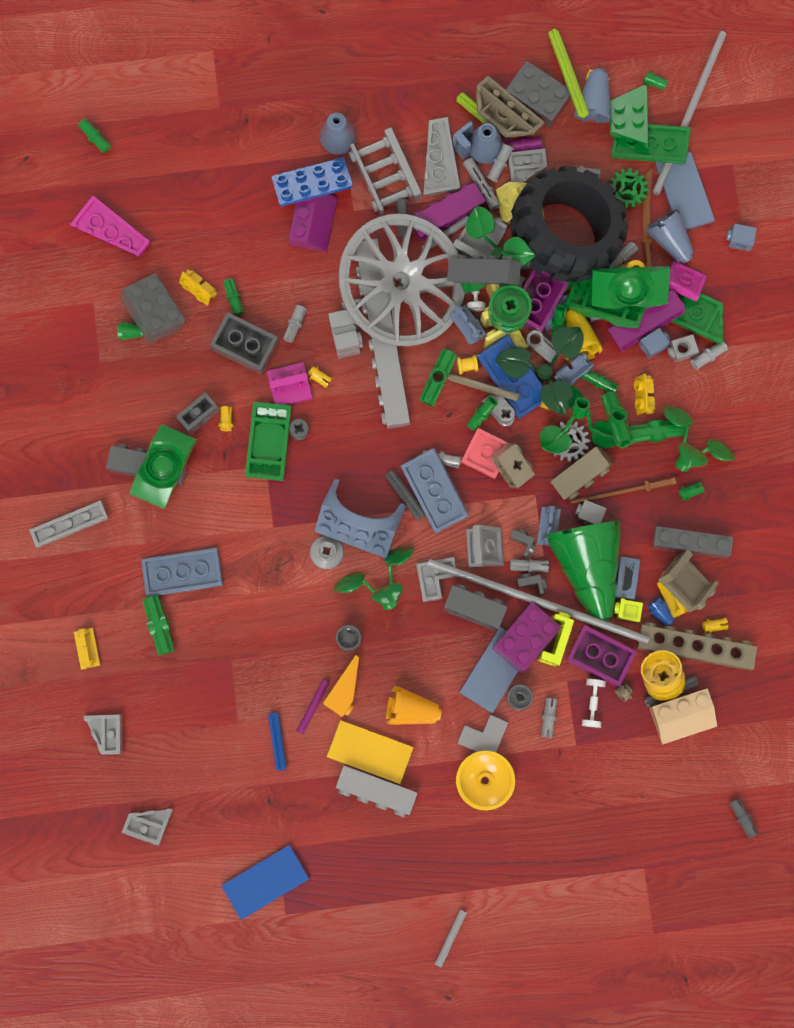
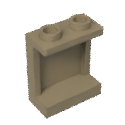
M687 549L674 558L658 580L689 612H692L696 609L699 611L705 607L707 598H710L716 592L715 588L719 582L717 580L709 582L689 561L693 554Z

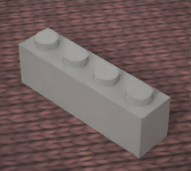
M343 766L336 788L339 789V794L349 797L351 793L358 796V801L368 804V801L375 802V807L385 811L387 807L394 809V814L405 817L406 814L410 815L417 796V792L347 766Z

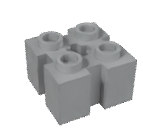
M343 310L329 313V321L338 359L360 354V348H363L360 332L356 333L358 325L349 312Z

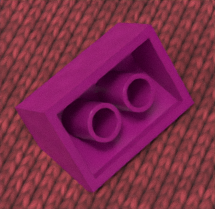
M328 194L296 203L289 235L290 246L327 252L338 200L336 197Z
M532 270L522 288L528 293L532 304L528 321L524 326L525 328L543 331L569 282L551 280L550 274L544 271L539 274Z

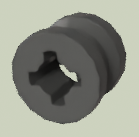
M302 419L294 420L290 424L291 436L296 440H304L309 434L307 423Z

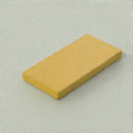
M340 720L327 757L400 784L413 747Z

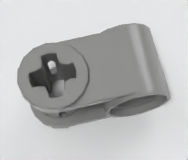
M491 393L489 396L494 397L498 405L490 414L493 415L501 426L508 427L512 425L515 416L513 408L504 397ZM487 396L485 399L481 401L482 404L487 400L489 396ZM503 414H509V419L507 417L503 418Z

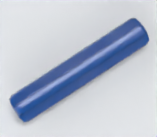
M271 713L268 715L275 766L277 771H281L287 767L279 714Z

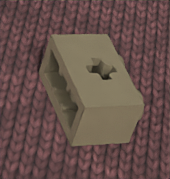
M506 443L490 456L510 488H519L535 475L532 471V465L524 459L521 448L516 444Z

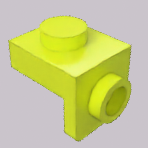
M621 598L619 602L615 603L614 613L617 614L616 619L639 623L643 603Z

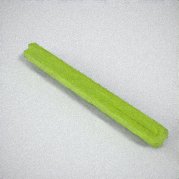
M552 29V31H549L548 36L578 116L585 118V116H588L589 111L560 33L556 29Z

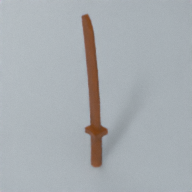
M652 168L649 169L644 178V181L648 182L645 188L649 189L648 193L645 194L647 197L643 201V238L641 245L644 246L645 267H653L651 258L653 238L646 231V228L650 225Z
M672 477L650 483L645 481L643 486L572 500L570 503L576 504L585 500L591 501L646 489V493H649L651 489L676 485V479Z

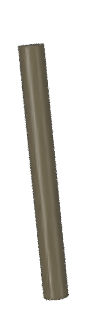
M452 373L448 376L449 381L514 401H518L520 398L518 393Z

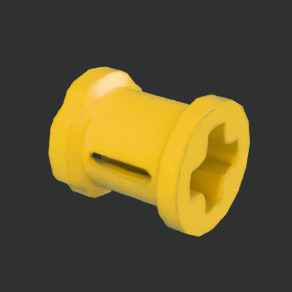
M476 355L464 359L457 358L459 374L472 370L478 371Z

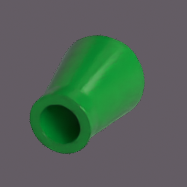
M126 322L117 324V339H122L123 341L144 337L139 327L135 324Z

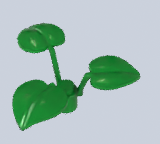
M480 206L473 209L466 223V231L473 239H480L483 236L494 247L491 256H497L499 260H502V256L514 257V261L521 262V267L535 257L534 252L528 247L527 243L519 237L507 240L504 244V249L496 245L486 235L492 233L495 229V221L492 214ZM461 283L462 289L466 294L479 291L487 285Z
M572 385L573 397L568 407L572 410V416L565 429L562 431L557 426H547L541 431L539 437L541 447L545 451L550 453L565 452L572 443L571 437L565 433L575 418L582 419L587 416L589 430L593 432L591 435L593 443L601 448L616 446L612 432L607 428L605 421H596L592 427L591 411L588 410L590 402Z
M664 406L661 408L666 418L672 424L685 428L683 442L678 447L680 456L675 462V466L679 470L687 472L692 467L705 466L708 463L705 452H710L713 457L719 460H735L736 457L732 451L718 440H708L706 442L708 447L702 451L687 444L689 425L693 424L691 416L678 407Z
M414 547L393 549L389 551L387 558L383 559L385 563H389V585L375 591L366 580H363L365 578L364 573L355 572L341 578L334 586L333 591L348 593L355 591L362 584H365L372 592V600L381 603L384 610L395 608L398 604V598L403 592V586L399 583H393L392 566L406 562L414 553Z

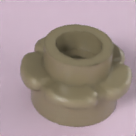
M624 684L620 685L615 690V693L626 702L628 699H632L631 694L633 691L628 685Z

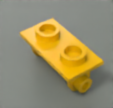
M188 269L185 273L182 272L179 281L181 286L185 290L190 291L198 301L208 306L210 299L215 298L217 295L216 289L206 281L200 285L199 283L202 282L203 278L193 270L190 271Z
M643 374L634 378L637 415L645 412L646 414H654L655 399L652 396H648V394L654 393V381L651 379V376Z
M661 582L657 583L673 618L688 612Z
M83 628L74 632L81 670L100 666L93 628Z

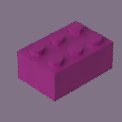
M532 602L492 649L522 674L562 627Z
M584 625L565 661L615 687H620L637 651Z

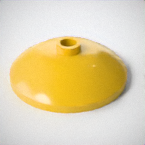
M479 751L471 754L461 763L456 775V785L461 798L468 805L479 810H493L504 805L511 797L515 787V775L512 766L503 756L492 751ZM483 777H487L489 779V782L487 784H483L481 782V779Z

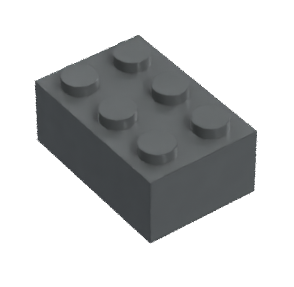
M528 61L525 62L506 89L507 92L545 122L544 125L549 128L552 127L571 100V95L566 86Z
M156 273L123 289L120 299L149 345L182 329L185 319Z
M227 312L210 343L212 351L263 375L280 342L277 336Z
M457 584V586H452L443 611L497 632L507 606H504L505 602L499 599L489 600L485 594L475 591V594L471 593L467 587Z

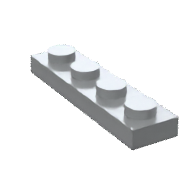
M100 500L29 531L36 548H40L109 518Z

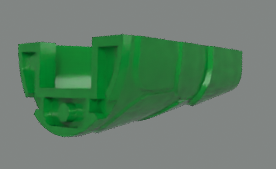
M620 521L593 524L546 534L551 549L561 564L563 572L573 586L574 593L587 615L604 621H610L609 617H613L617 591L616 577L621 536Z

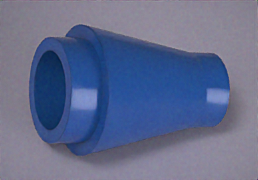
M660 597L653 600L647 606L650 609L649 612L665 626L670 625L675 620L665 600H662Z

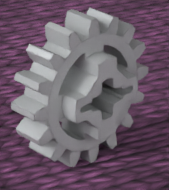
M560 422V429L563 431L566 425ZM578 422L571 425L568 429L570 431L565 433L572 439L569 449L565 452L554 454V457L561 456L560 461L564 458H567L568 463H570L571 458L577 461L578 455L581 457L585 455L582 450L587 451L589 448L585 445L590 442L589 439H585L588 436V432L583 433L584 426L578 428ZM576 432L579 434L581 441L577 439ZM572 449H578V451L574 453H568V451Z

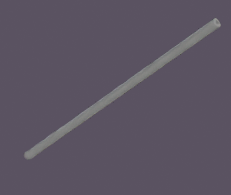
M429 559L427 566L524 601L533 602L538 606L555 612L568 614L572 618L648 644L650 637L432 559Z

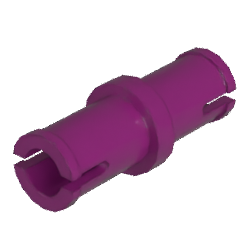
M522 137L521 140L504 141V144L514 148L512 152L542 149L541 137L529 139Z

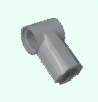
M538 330L531 331L526 337L528 347L551 363L559 350L554 349L552 343ZM532 335L538 336L540 343L532 344L530 337Z

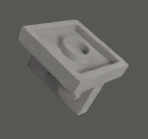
M474 525L473 529L466 530L469 568L504 566L501 528Z

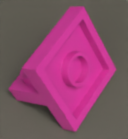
M304 362L267 371L275 404L293 405L313 400Z

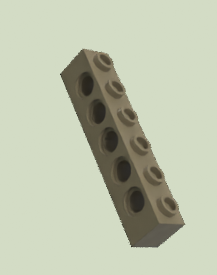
M645 622V625H641L639 628V633L650 638L648 644L637 641L636 649L649 652L666 650L681 658L749 671L754 670L757 646H752V642L741 641V643L733 642L732 638L722 637L720 640L715 639L714 635L707 633L699 636L695 635V631L691 630L678 632L675 627L664 626V629L657 628V624ZM656 633L661 634L663 637L661 644L654 641ZM675 637H679L682 640L681 647L674 646L673 639ZM693 641L700 642V651H695L693 649ZM713 644L720 647L718 655H715L711 650ZM732 648H736L739 651L738 658L731 656Z

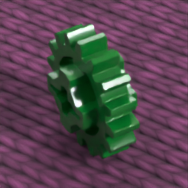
M631 168L626 173L624 169H621L620 174L615 172L614 178L609 180L610 185L615 190L616 184H618L619 190L616 192L615 198L617 201L622 200L625 210L628 206L634 209L635 204L640 206L642 204L641 200L645 201L647 197L645 194L649 190L645 188L648 182L642 181L644 175L639 177V171L637 170L635 173H632ZM638 186H639V188H640V194H639V195H638V191L636 190V188H637Z

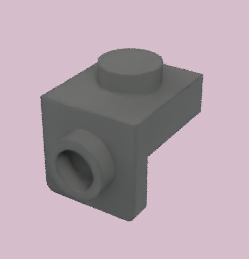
M513 530L509 539L527 546L523 554L524 558L528 554L532 555L536 544H533L535 538L527 536L528 532L524 530Z
M523 574L516 581L518 589L537 585L539 596L544 594V590H547L545 579H541L540 575Z

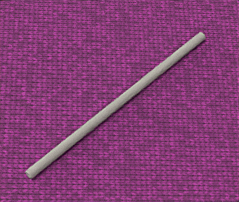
M720 31L680 127H688L726 37L724 31ZM664 163L653 194L660 195L673 163Z

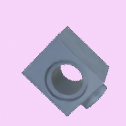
M734 224L732 229H728L726 240L729 241L728 247L750 251L754 246L757 228Z
M658 328L641 339L638 345L647 358L651 359L668 348L670 338L665 331H661Z

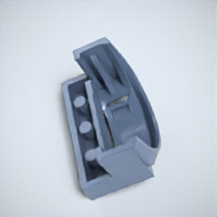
M334 479L322 503L314 532L387 558L406 506L401 503L396 512L386 518L360 516L351 512L340 503L337 498L338 494H336L340 480Z

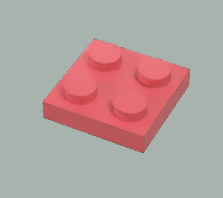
M478 428L461 463L496 479L499 470L490 456L508 442Z

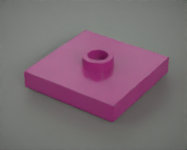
M673 261L670 267L669 289L697 301L708 276Z

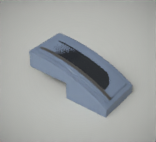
M620 558L616 582L617 598L635 599L640 565L639 559Z

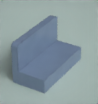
M471 121L453 134V149L463 161L470 157L471 143L468 141V138L473 131V123Z

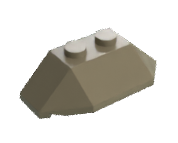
M489 76L477 85V114L486 122L492 124L503 136L533 135L544 125L545 122Z

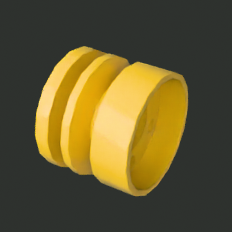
M666 650L650 653L644 659L641 665V675L648 694L659 701L676 699L685 688V676L680 659L674 653Z

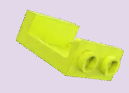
M562 612L551 616L562 627L557 633L551 653L542 651L536 660L554 667L561 663L574 620L570 619V615Z

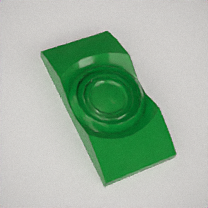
M670 267L592 269L591 305L616 309L624 306L649 308L668 304Z
M592 278L586 281L574 282L566 302V307L585 317L607 320L618 327L639 328L646 308L624 306L611 309L592 306Z
M253 402L245 471L246 478L284 480L291 419L290 405Z
M161 424L150 444L144 462L136 474L129 494L162 509H166L197 439Z

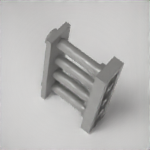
M392 128L384 130L383 140L358 151L354 143L350 145L351 151L348 152L352 163L356 162L373 199L371 201L372 207L375 212H379L380 217L384 215L383 207L407 196L409 198L412 197L414 202L421 199V191ZM384 147L390 148L392 152L390 157L364 167L360 157ZM392 163L398 165L400 169L398 173L371 183L368 176L369 173ZM405 180L407 187L404 190L379 200L375 190L396 181Z

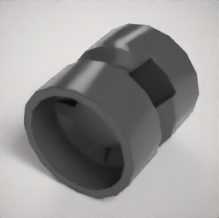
M343 626L336 634L337 644L345 652H353L361 645V634L354 626Z
M525 685L513 686L506 695L508 706L516 711L528 708L533 700L531 690Z

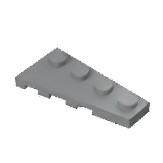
M448 117L429 120L424 197L458 191L460 189Z

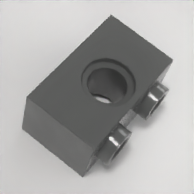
M205 392L179 413L176 418L191 435L220 410Z

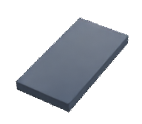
M688 152L686 164H672L663 185L670 210L677 209L680 212L686 231L715 221L691 152ZM655 162L658 176L662 171L664 163Z
M435 448L401 465L435 534L470 516Z
M218 548L141 559L147 598L156 595L162 596L223 586Z
M501 627L459 692L490 713L494 712L518 673L513 666L492 649L506 633V630Z

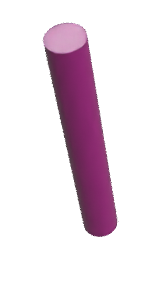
M324 679L296 730L302 735L330 683Z

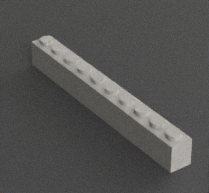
M372 239L376 247L379 249L378 239ZM366 240L359 244L353 256L376 260ZM358 262L359 266L356 267L357 278L369 281H379L382 278L378 269ZM359 285L360 296L365 297L374 288ZM379 292L362 305L363 313L368 314L370 323L386 307L388 303L386 293ZM389 311L374 326L382 331L394 334L391 312ZM372 337L368 342L370 351L374 350L375 358L371 359L373 369L378 371V376H375L376 387L381 389L378 399L379 405L384 406L385 413H381L383 425L387 424V429L409 426L410 420L397 346L381 342Z

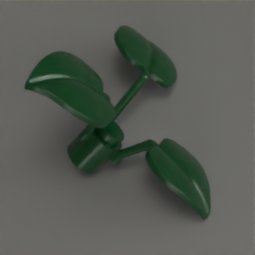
M577 326L557 329L552 336L551 342L553 348L559 351L549 365L543 364L536 368L529 362L531 358L530 352L523 347L506 349L496 358V363L507 376L515 379L524 377L528 373V366H530L537 373L536 376L539 381L550 383V385H544L541 388L540 397L542 402L553 412L565 415L572 401L573 391L571 386L565 381L558 380L553 383L550 380L553 374L552 367L561 353L568 359L579 354L583 346V332Z

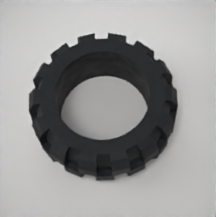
M563 166L558 171L555 168H551L538 173L536 178L530 179L520 192L511 210L512 238L519 237L523 239L534 252L535 257L530 261L529 267L537 273L541 274L544 271L550 274L551 280L566 282L568 278H571L572 283L590 280L592 269L609 268L622 251L623 243L627 239L628 230L627 221L624 220L626 218V210L622 200H616V190L608 182L603 184L597 179L599 175L589 170H585L583 173L579 172L577 167ZM563 204L579 211L588 220L593 229L595 244L577 246L558 238L547 226L543 217L542 206Z

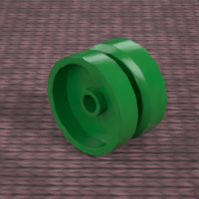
M504 285L498 288L492 294L488 307V318L491 324L497 330L505 333L516 332L522 329L527 323L532 309L531 298L524 289L516 285Z

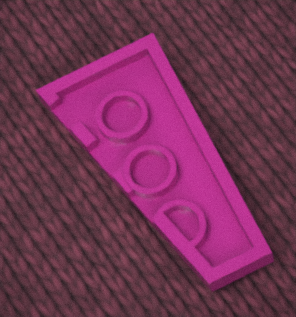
M95 196L90 198L70 224L79 230L139 257L142 256L152 243Z

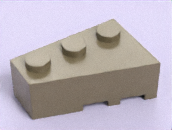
M598 446L554 478L551 483L564 500L568 498L573 500L580 494L579 490L584 487L586 489L595 483L594 479L606 475L611 471L610 468L615 463L606 451Z

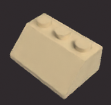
M708 688L649 707L662 745L717 727L715 709Z

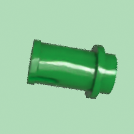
M647 72L643 83H646L647 86L651 85L664 91L668 82L667 79L656 76L653 72Z
M699 481L688 487L682 486L678 490L681 500L688 501L691 497L704 493V487H700L702 483Z

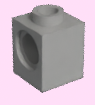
M693 335L671 341L668 348L669 357L673 358L675 363L696 357L699 353ZM684 346L687 352L681 353L677 347Z
M585 500L583 504L579 503L575 514L578 515L576 520L587 525L599 524L607 508Z

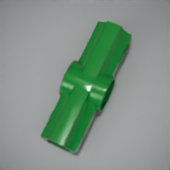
M442 349L419 398V401L423 404L435 406L457 358L454 352ZM440 374L443 376V380L437 382L433 379V376Z
M614 391L607 392L600 398L607 417L606 426L612 432L616 446L626 448L633 443V438L626 421L628 414L622 408L617 393H614Z
M663 420L629 426L633 443L645 441L651 443L661 442L667 438L682 437L685 433L684 427L676 426L670 421L663 422Z
M156 595L143 599L142 602L148 619V629L151 636H153L158 655L161 656L175 651L169 632V622L166 615H164L159 596Z

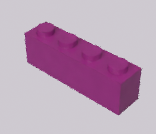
M475 182L471 185L468 183L463 185L459 189L460 191L454 194L453 192L447 194L443 198L444 200L438 203L435 201L429 204L424 211H416L412 216L422 218L443 231L466 215L470 216L473 209L477 206L484 208L486 200ZM412 228L420 243L428 238L426 234Z
M671 290L668 295V304L645 309L639 328L618 327L611 324L608 329L609 335L619 351L623 352L658 328L664 327L685 314V306L675 291Z

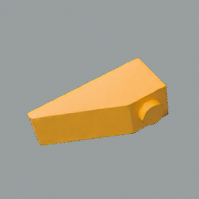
M356 655L323 702L325 706L341 717L344 715L348 716L354 708L352 703L354 702L359 657Z

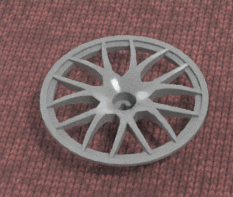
M390 214L366 223L348 241L339 265L338 278L341 297L347 311L356 324L373 338L396 346H415L435 339L454 322L449 315L455 312L454 309L457 306H462L465 292L462 289L461 283L453 282V293L450 299L434 286L449 282L447 277L427 279L421 275L425 266L445 258L449 262V258H457V255H459L456 248L452 246L453 243L439 228L416 216ZM389 226L408 227L401 246ZM384 228L393 247L394 259L392 262L382 255L369 234ZM412 228L426 234L428 238L421 254L415 261L410 262L407 250ZM363 239L366 240L376 260L353 256ZM433 239L444 254L426 259ZM351 260L375 267L380 271L382 278L379 281L349 278ZM398 279V280H399V283H398V284H399L400 286L395 287V286H394V285H395V282H394V281ZM349 283L374 289L355 304ZM423 290L432 293L449 304L446 313L441 319L420 299L419 291ZM379 292L386 293L389 300L386 307L370 323L358 308ZM402 301L409 304L411 308L416 335L399 336V312ZM391 309L394 334L387 333L374 326ZM420 310L437 322L435 326L421 333Z

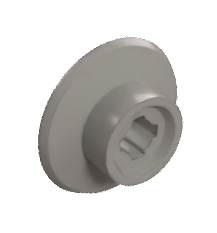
M325 535L320 536L310 547L311 560L319 568H335L344 557V547L338 540ZM324 548L331 549L330 555L322 554Z

